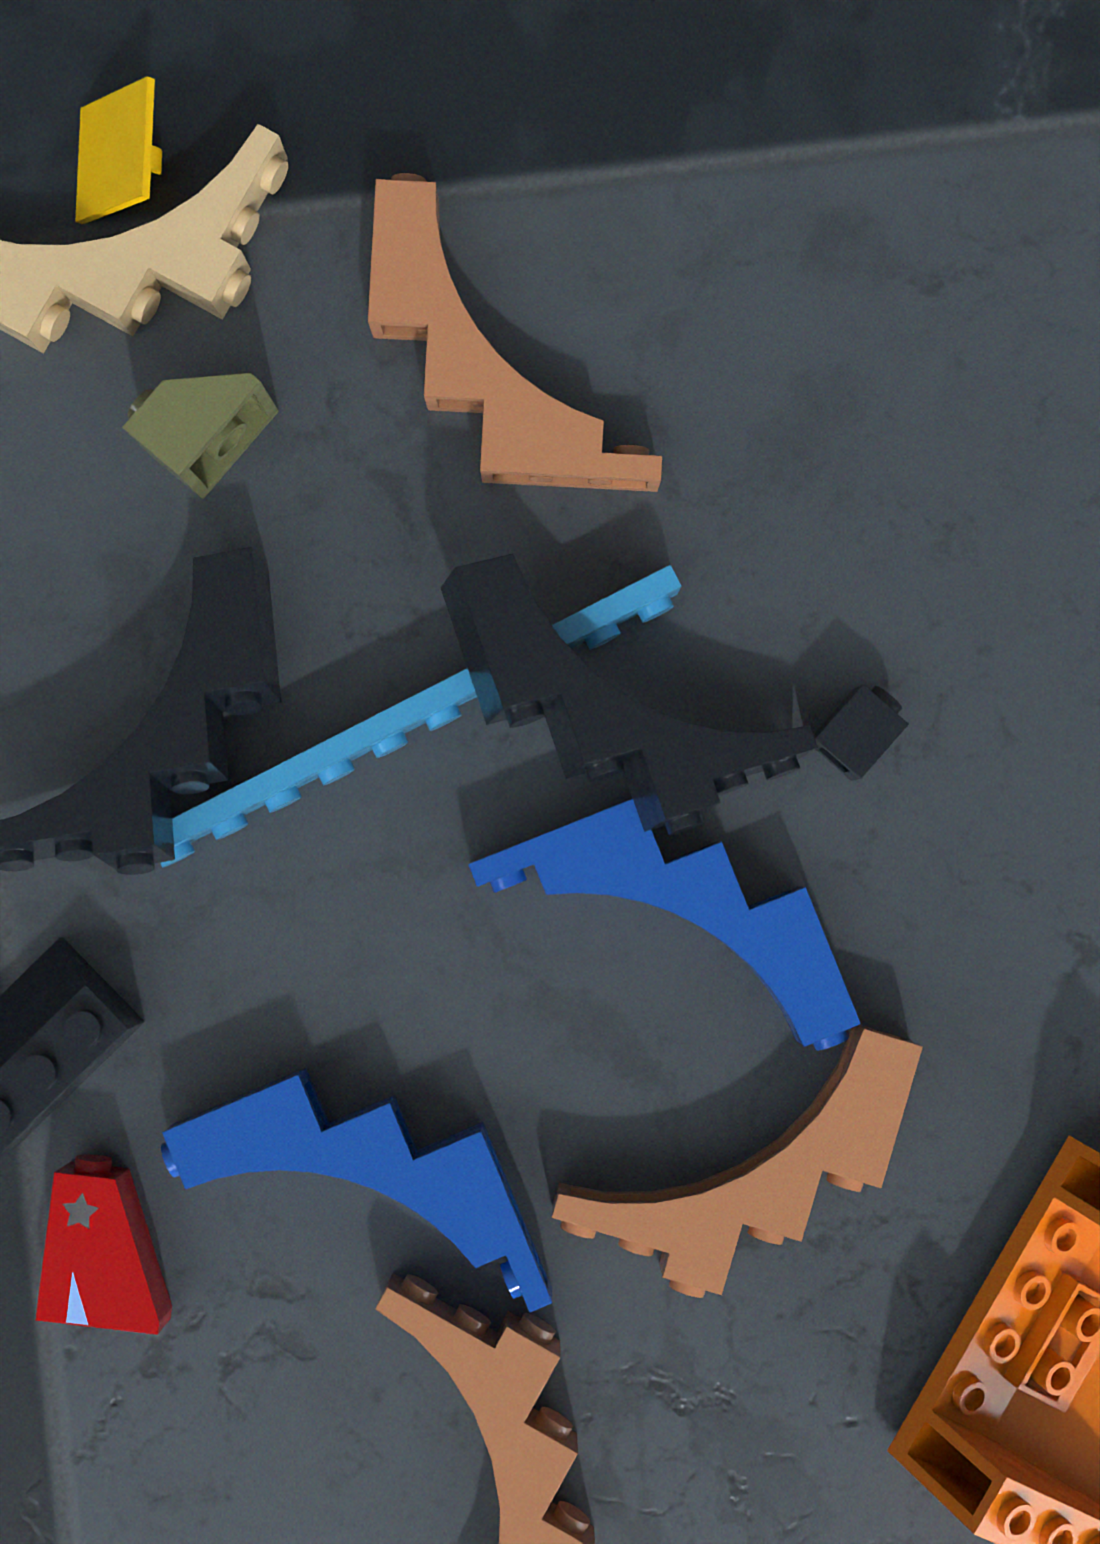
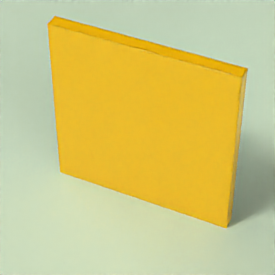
M146 76L80 108L76 223L86 224L150 199L151 172L158 175L162 172V150L152 145L155 79Z

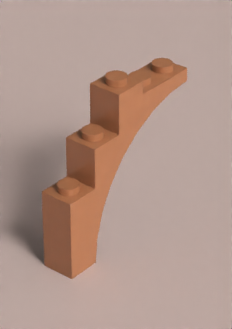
M863 1025L852 1027L849 1039H847L835 1069L812 1104L779 1138L741 1164L695 1183L656 1191L604 1192L558 1183L552 1203V1218L561 1220L560 1228L576 1236L593 1239L597 1231L619 1238L618 1245L621 1248L635 1254L652 1256L654 1249L662 1251L659 1261L662 1277L670 1280L669 1287L675 1291L697 1298L704 1297L705 1291L722 1295L742 1224L749 1226L747 1232L749 1235L768 1243L782 1245L784 1237L802 1242L822 1171L828 1172L827 1182L851 1191L861 1192L863 1183L882 1188L923 1046L909 1039Z
M392 1273L375 1309L414 1336L449 1373L473 1411L493 1465L500 1506L498 1544H595L594 1526L589 1524L590 1519L583 1511L565 1501H559L557 1505L552 1503L555 1494L578 1455L577 1433L572 1431V1423L557 1411L548 1407H541L540 1411L533 1408L560 1359V1340L553 1337L556 1333L555 1329L544 1320L530 1313H524L522 1318L508 1311L496 1332L489 1328L490 1320L476 1309L464 1304H460L456 1309L436 1298L438 1291L425 1280L411 1274H407L405 1279Z

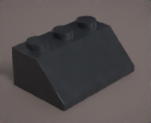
M63 937L59 938L0 995V1156L21 1144L145 1022Z

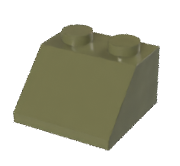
M251 373L162 380L154 391L147 389L134 400L127 413L129 420L122 428L148 454L201 499H204L279 410L261 381Z

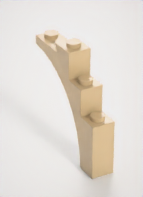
M257 124L233 160L198 194L159 219L119 235L69 245L16 244L0 240V330L44 354L49 343L57 341L65 332L70 320L69 308L73 303L125 333L134 336L140 324H147L155 315L161 299L159 293L161 287L223 320L230 306L237 307L243 301L251 283V275H249L251 268L242 251L237 247L239 243L245 245L250 241L259 222V213L257 211L268 193L275 194L279 190L288 171V162L286 161L288 158L279 135Z

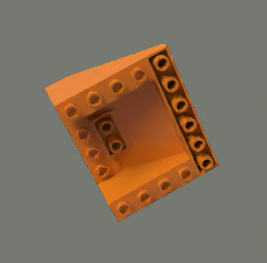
M1070 1135L1067 1137L887 1450L974 1535L995 1544H1100V1153Z

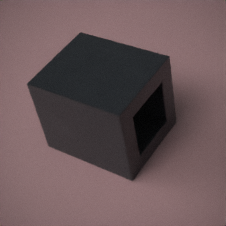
M862 684L849 693L814 733L818 746L815 750L851 781L862 779L909 723L898 715L903 708L893 696L879 686H874L870 690Z

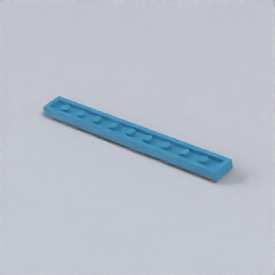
M671 565L552 626L571 649L586 642L589 650L619 636L621 632L617 625L639 615L642 623L672 609L674 605L670 598L678 594L681 584ZM468 668L173 818L175 860L161 862L162 868L193 854L195 850L191 843L211 832L215 839L219 840L246 827L248 822L244 815L266 805L269 813H272L297 801L302 797L298 790L299 787L317 778H320L324 786L350 774L355 770L351 762L352 760L372 750L376 758H380L403 747L408 743L405 733L425 723L429 730L433 731L459 718L462 714L458 706L477 697Z

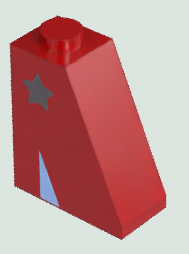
M77 1155L75 1156V1162H69L54 1172L35 1320L158 1335L171 1319L172 1304L130 1168L112 1166V1158L107 1156Z

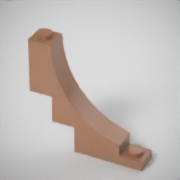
M410 173L393 175L391 180L376 179L368 323L373 338L427 341L424 398L428 410L483 413L480 463L482 483L658 492L661 482L662 456L649 455L648 448L637 445H620L614 447L613 453H602L603 420L575 410L537 388L511 367L478 330L461 302L450 277L443 254L436 182H427L424 177Z

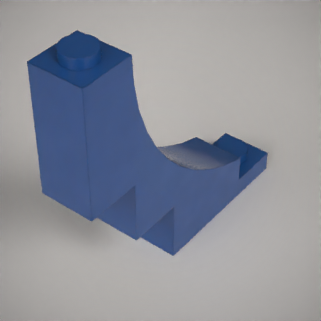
M633 799L468 864L477 887L490 882L494 893L526 881L527 877L523 868L534 864L546 895L569 893L611 895L644 902L672 912L698 925L724 943L754 972L781 1009L795 1040L804 1047L813 1044L815 1050L819 1051L838 1045L849 1039L848 1029L861 1024L806 887L796 886L747 906L722 842H715L664 863L652 830L646 832L643 830Z
M304 1068L176 1122L162 1132L166 1141L161 1144L164 1163L174 1178L180 1176L185 1189L214 1179L248 1172L297 1171L342 1178L374 1189L404 1204L422 1216L451 1240L475 1268L506 1255L508 1261L500 1264L507 1288L513 1299L523 1295L529 1312L552 1303L551 1283L484 1122L417 1150L395 1095L329 1122L308 1070Z

